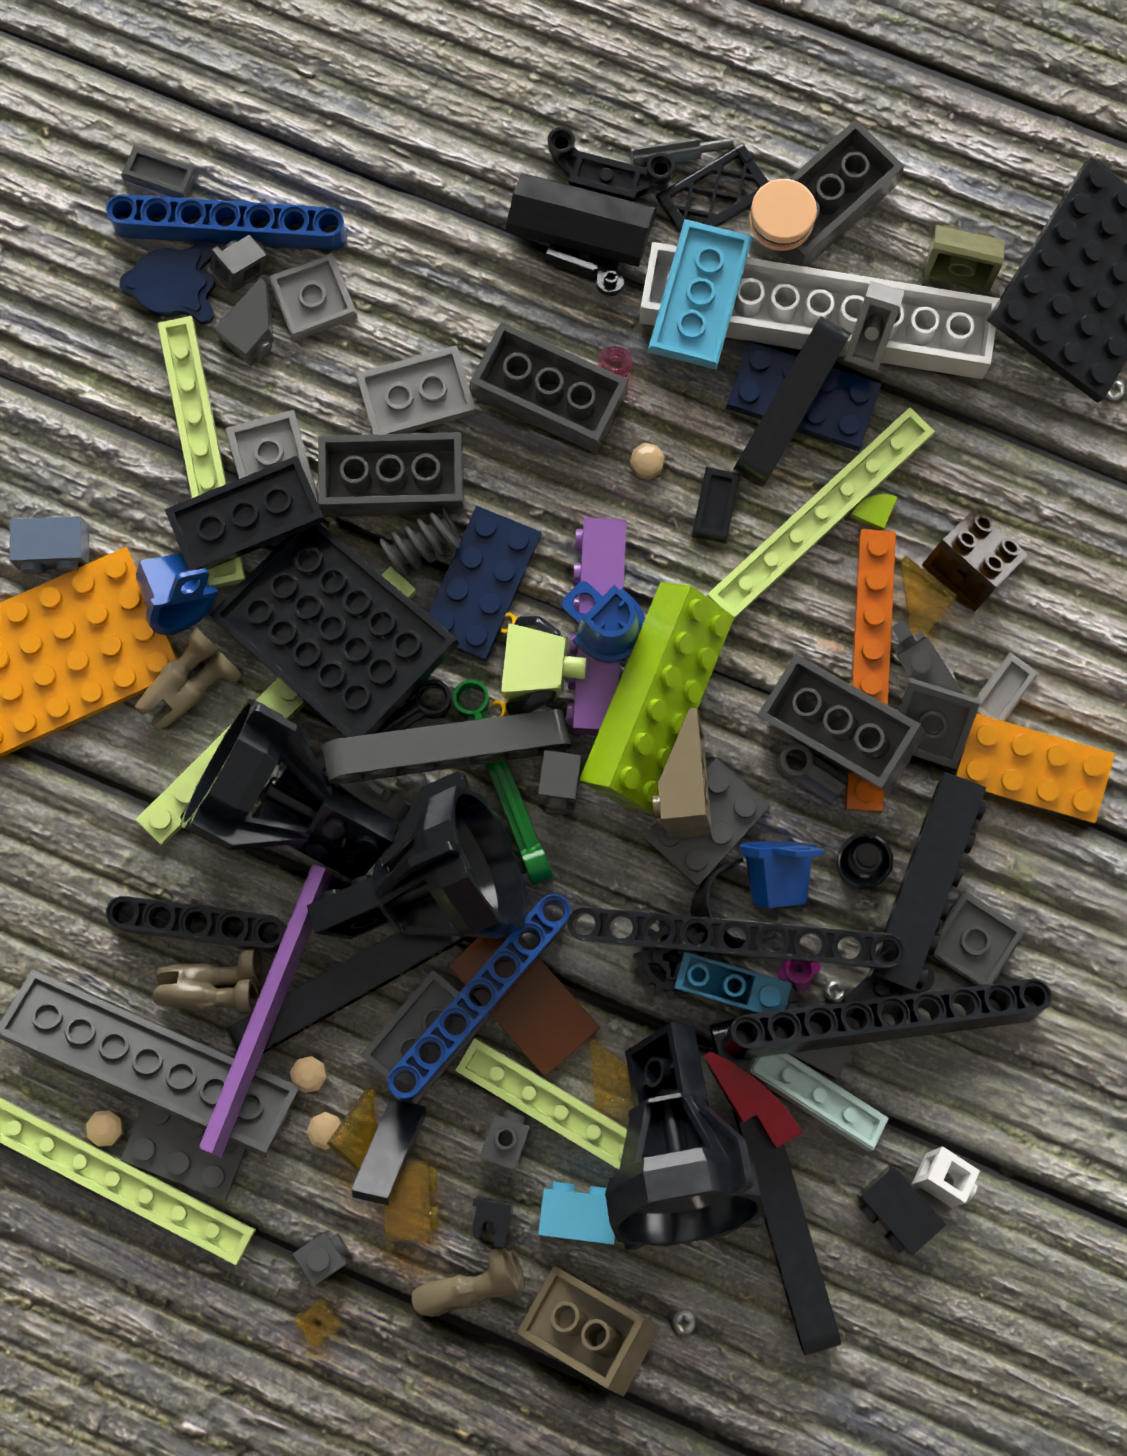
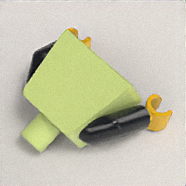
M510 612L505 614V618L511 621L512 624H508L507 629L501 628V632L507 635L501 693L504 699L509 700L507 702L501 700L493 701V707L502 708V713L499 717L531 713L553 702L556 696L563 694L564 677L585 679L587 658L567 656L566 638L562 637L561 632L540 616L517 617Z

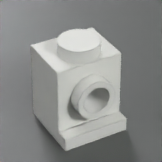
M942 1146L925 1154L911 1185L917 1189L922 1188L949 1207L954 1208L967 1204L973 1198L977 1190L975 1181L980 1170Z

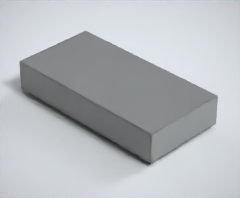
M1010 652L976 698L980 699L977 714L1005 721L1039 673Z

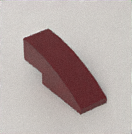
M711 1051L702 1056L739 1121L745 1122L754 1116L773 1148H778L803 1133L788 1110L755 1077L733 1062Z

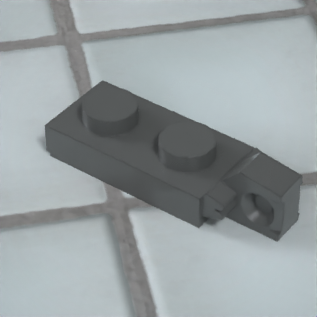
M904 620L891 627L900 641V644L895 646L894 650L910 678L964 694L935 647L922 631L913 635Z

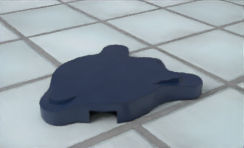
M202 240L184 250L164 248L151 251L143 256L132 270L122 275L120 288L125 295L134 298L153 315L161 317L186 315L192 316L200 324H209L214 319V311L207 299L214 290L216 282L212 275L202 274L201 270L211 261V251L214 246L210 241Z

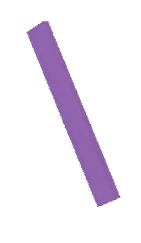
M317 865L311 866L199 1145L201 1150L219 1158L223 1155L312 931L313 925L307 905L318 901L319 895L328 891L332 881V876L326 868Z

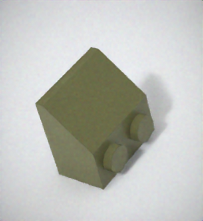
M936 225L930 239L922 277L989 292L1003 265L1004 240L996 239L989 233L974 234L965 232L954 225Z

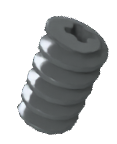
M442 506L443 518L441 519L433 512L429 513L430 525L425 524L419 518L417 519L418 531L414 532L408 525L404 526L405 538L402 539L396 532L391 533L392 545H389L383 538L380 539L381 546L390 563L402 575L407 576L410 574L409 563L417 570L423 568L422 557L429 563L434 562V550L441 556H446L448 554L447 543L455 550L460 548L458 531L444 506Z

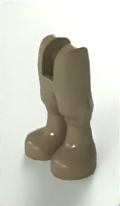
M196 627L188 636V647L178 660L163 666L160 675L146 689L136 703L135 708L143 715L153 709L161 700H164L167 705L155 715L151 722L152 726L160 731L178 720L191 707L199 704L211 685L219 680L235 683L244 675ZM211 657L195 677L187 679L189 673L200 662Z
M258 948L243 949L239 955L238 963L232 966L221 967L212 963H185L160 967L157 970L156 978L161 985L155 988L153 1001L157 1005L172 1008L213 1010L217 1007L235 1008L242 1014H252L259 998L257 988L262 986V964ZM222 985L235 986L233 988H217Z
M497 1247L490 1251L488 1271L475 1277L457 1275L425 1283L412 1292L413 1307L421 1315L435 1317L459 1308L476 1307L479 1303L485 1301L486 1298L512 1296L525 1291V1279L518 1256L513 1249L507 1251L506 1248Z

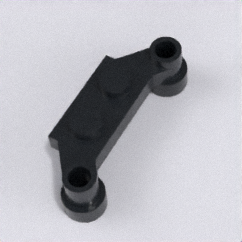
M557 127L548 135V150L552 160L560 166L569 178V185L635 202L636 198L655 190L666 189L674 176V160L665 153L652 155L648 160L647 167H640L578 151L575 148V136L568 128Z

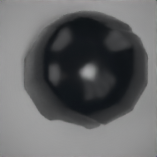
M861 832L848 837L838 849L836 865L842 880L854 888L862 889L877 886L886 879L893 869V853L885 839L872 832Z

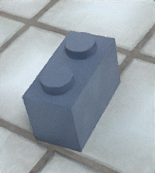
M81 516L10 519V562L25 574H40L43 572V569L57 568L59 572L65 573L78 570V567L89 563V525Z

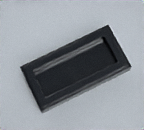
M706 467L692 537L726 544L740 478L739 473Z

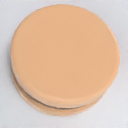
M777 179L766 183L757 191L751 205L749 224L754 237L765 247L777 251H787L799 247L809 238L813 230L817 214L816 201L808 188L797 181Z

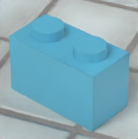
M552 1181V1188H544L538 1235L614 1245L615 1235L609 1223L605 1197L607 1188L590 1186L589 1193L574 1191L575 1184Z

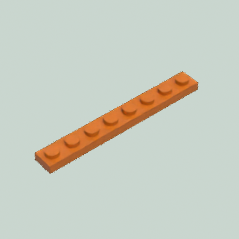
M860 529L851 685L888 705L896 531ZM847 772L846 777L849 780L846 783L845 811L882 813L884 793Z

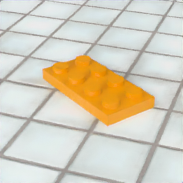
M976 714L956 768L955 776L986 787L985 792L1090 823H1096L1116 753Z

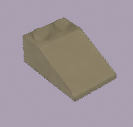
M697 708L689 709L658 782L659 796H653L654 817L657 818L659 829H665L669 840L712 835L704 731Z
M553 1265L517 1334L603 1387L624 1397L660 1326Z

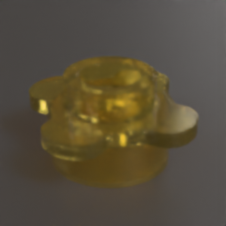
M323 1299L315 1300L312 1303V1308L305 1313L297 1314L295 1318L296 1327L302 1329L305 1336L308 1337L307 1341L311 1346L321 1345L325 1336L330 1332H337L340 1328L339 1318L332 1316L327 1309V1302ZM315 1319H319L321 1321L320 1326H315Z

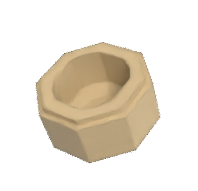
M643 443L633 449L630 468L636 477L651 480L661 474L665 456L657 445Z
M313 1056L298 1059L290 1071L292 1084L299 1087V1090L306 1094L321 1090L328 1079L325 1064Z
M113 1110L95 1112L86 1123L87 1138L98 1147L116 1145L125 1134L124 1119Z
M323 1112L311 1118L306 1132L312 1145L328 1150L341 1143L345 1128L340 1117Z

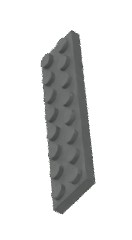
M33 969L0 1022L1 1040L204 1131L207 1128L234 1061V1058ZM256 1069L228 1141L266 1158L299 1094V1087Z

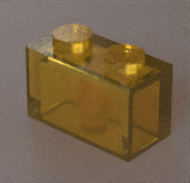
M430 1160L409 1161L406 1163L389 1206L384 1205L385 1241L431 1239L433 1237V1230H439V1207H432V1191H438L437 1168H431Z

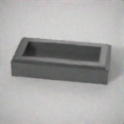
M134 145L121 176L124 181L170 197L188 198L199 171L196 166Z

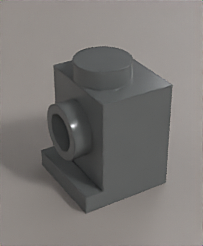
M250 235L239 241L233 240L222 251L218 246L212 249L210 269L225 287L233 293L264 274L266 250L259 240L253 239Z

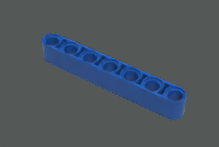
M127 194L112 197L106 206V214L116 233L125 238L184 242L208 240L211 243L228 244L233 240L239 241L250 235L253 239L259 240L264 247L327 251L340 249L347 240L343 216L337 209L331 207ZM132 213L129 218L119 220L122 214ZM166 215L160 222H153L156 216ZM192 217H200L198 222L187 224V221ZM227 219L235 220L229 226H221V223ZM261 221L269 222L264 228H255V225ZM293 224H303L299 230H289ZM333 225L338 227L331 233L323 232L327 226Z
M550 894L538 902L525 917L524 928L510 934L391 1070L387 1083L390 1092L396 1099L407 1102L419 1096L565 928L571 909L569 902L563 896ZM549 905H556L561 908L564 916L559 921L551 922L544 917L543 910ZM527 932L533 933L538 937L540 943L535 949L527 950L519 944V937ZM499 961H510L515 967L514 974L508 978L499 977L494 971V966ZM484 988L491 996L489 1003L485 1006L472 1004L469 995L474 989ZM453 1016L461 1017L466 1022L465 1030L461 1034L451 1035L444 1027L447 1019ZM429 1044L435 1045L441 1050L440 1059L433 1064H427L420 1059L421 1049ZM410 1073L415 1077L416 1085L412 1091L401 1093L395 1088V1080L400 1074Z

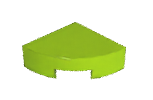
M889 494L870 496L856 506L850 518L875 529L884 530L897 496Z

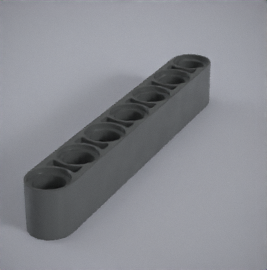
M554 709L334 739L322 745V752L328 781L330 784L337 785L544 755V750L562 752L569 749L572 744L564 711Z

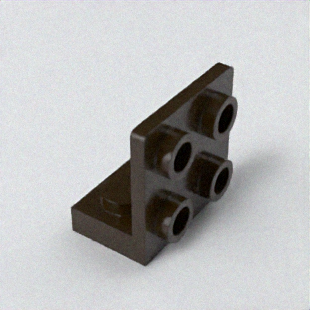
M974 509L941 540L923 562L922 566L975 612L994 590L1024 561L1028 554L1016 541L1010 539L994 525L987 516Z

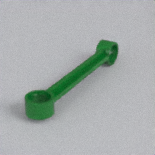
M472 679L459 683L453 692V702L458 714L468 719V721L490 718L487 711L490 699L484 684ZM469 688L480 690L485 695L483 705L473 711L462 708L459 704V697L463 691ZM508 762L486 763V768L532 885L553 878L549 863L538 840Z

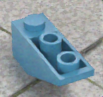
M684 952L674 988L738 1010L757 1014L785 1010L792 983Z

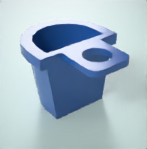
M182 553L143 560L138 565L136 581L147 606L146 621L151 629L158 634H176L199 623L211 610L218 594L215 586L207 584L209 578L208 571L205 568L189 571Z
M579 582L563 598L561 603L562 608L580 624L573 643L585 654L597 661L615 663L628 659L644 623V611L626 591L620 590L615 585L602 596L588 582ZM580 594H588L594 599L595 605L587 613H580L574 608V599Z
M783 841L740 844V855L746 857L752 904L766 908L806 904L812 856L824 855V849L817 848L815 844Z

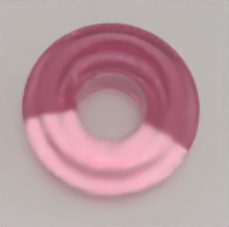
M611 346L604 349L599 355L598 366L626 378L632 370V357L623 347ZM617 360L621 363V367L613 369L609 366V363Z

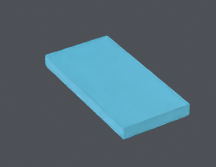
M684 219L649 343V353L717 370L753 236Z

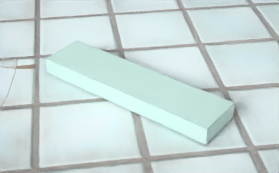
M788 1053L752 1058L746 1069V1072L755 1077L761 1084L868 1152L874 1150L889 1119Z

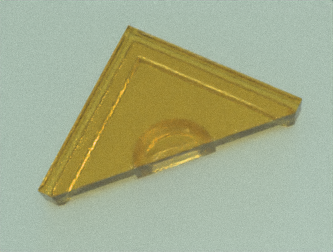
M905 555L900 563L908 625L913 635L922 631L926 636L958 595Z
M595 1039L589 1040L595 1109L634 1106L628 1067Z
M372 1088L365 1089L327 1142L358 1173L379 1126L375 1120L373 1100L376 1093Z

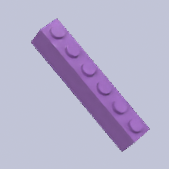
M584 518L583 529H576L575 550H582V562L574 563V585L581 581H586L602 596L613 585L620 590L623 589L627 520ZM580 594V598H575L573 603L574 608L580 613H587L595 605L594 599L588 594ZM571 632L570 654H577V657L587 658L585 679L568 678V689H575L574 703L567 702L566 723L573 724V735L597 736L619 684L620 661L607 663L595 660L573 643L577 633Z

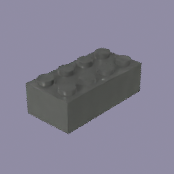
M856 119L789 178L807 187L812 193L817 206L816 219L809 238L795 249L779 251L792 265L808 267L899 184L904 165Z
M501 322L470 380L472 397L598 454L628 395L629 380Z
M461 432L318 436V505L323 517L422 515L431 512L443 514L442 506H444L449 514L464 513V465Z
M797 654L791 659L757 715L765 725L796 743L806 746L810 751L886 795L890 794L926 735L920 723Z

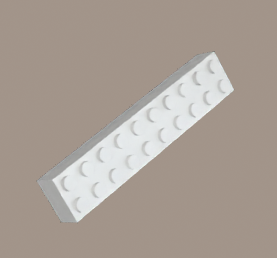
M652 242L640 308L639 323L655 326L677 246ZM747 257L726 337L801 350L821 315L851 332L848 341L839 355L845 357L870 281H874L905 291L881 363L983 379L991 365L996 327L986 320L1000 298Z

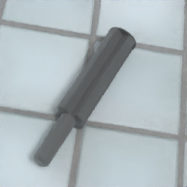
M699 138L635 147L630 148V161L632 165L647 167L649 158L656 153L668 154L672 157L674 163L701 159L702 153L733 149L734 141L732 138L700 143Z

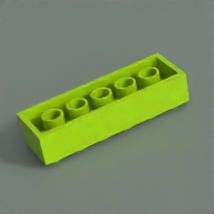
M660 582L579 781L625 808L654 814L653 796H659L658 782L689 709H698L734 620L732 614L692 585Z

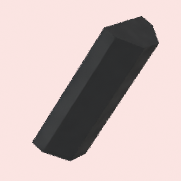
M520 174L510 205L506 233L548 244L552 243L559 247L582 251L609 260L613 259L639 267L655 220L657 208L529 174Z

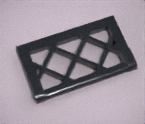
M740 143L727 153L656 194V199L679 233H681L687 214L707 218V221L702 224L719 227L751 207L753 198L759 189L746 197L741 196L744 180L754 182L759 189L769 181L745 145ZM738 158L743 165V172L723 169L722 167ZM712 173L717 174L714 190L694 186L695 183ZM720 175L741 179L738 195L717 191ZM684 190L689 191L685 207L677 206L671 200L672 197ZM692 192L712 196L709 212L689 208ZM716 197L736 201V203L720 213H712Z

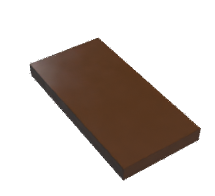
M510 934L498 939L478 938L448 964L449 968L466 986ZM520 936L518 939L519 944L524 949L532 950ZM540 958L532 964L490 1013L544 1077L600 1029V1026ZM502 960L496 963L494 971L499 977L508 978L514 974L515 967L510 961ZM477 988L471 992L482 1006L488 1004L491 999L490 993L484 988Z

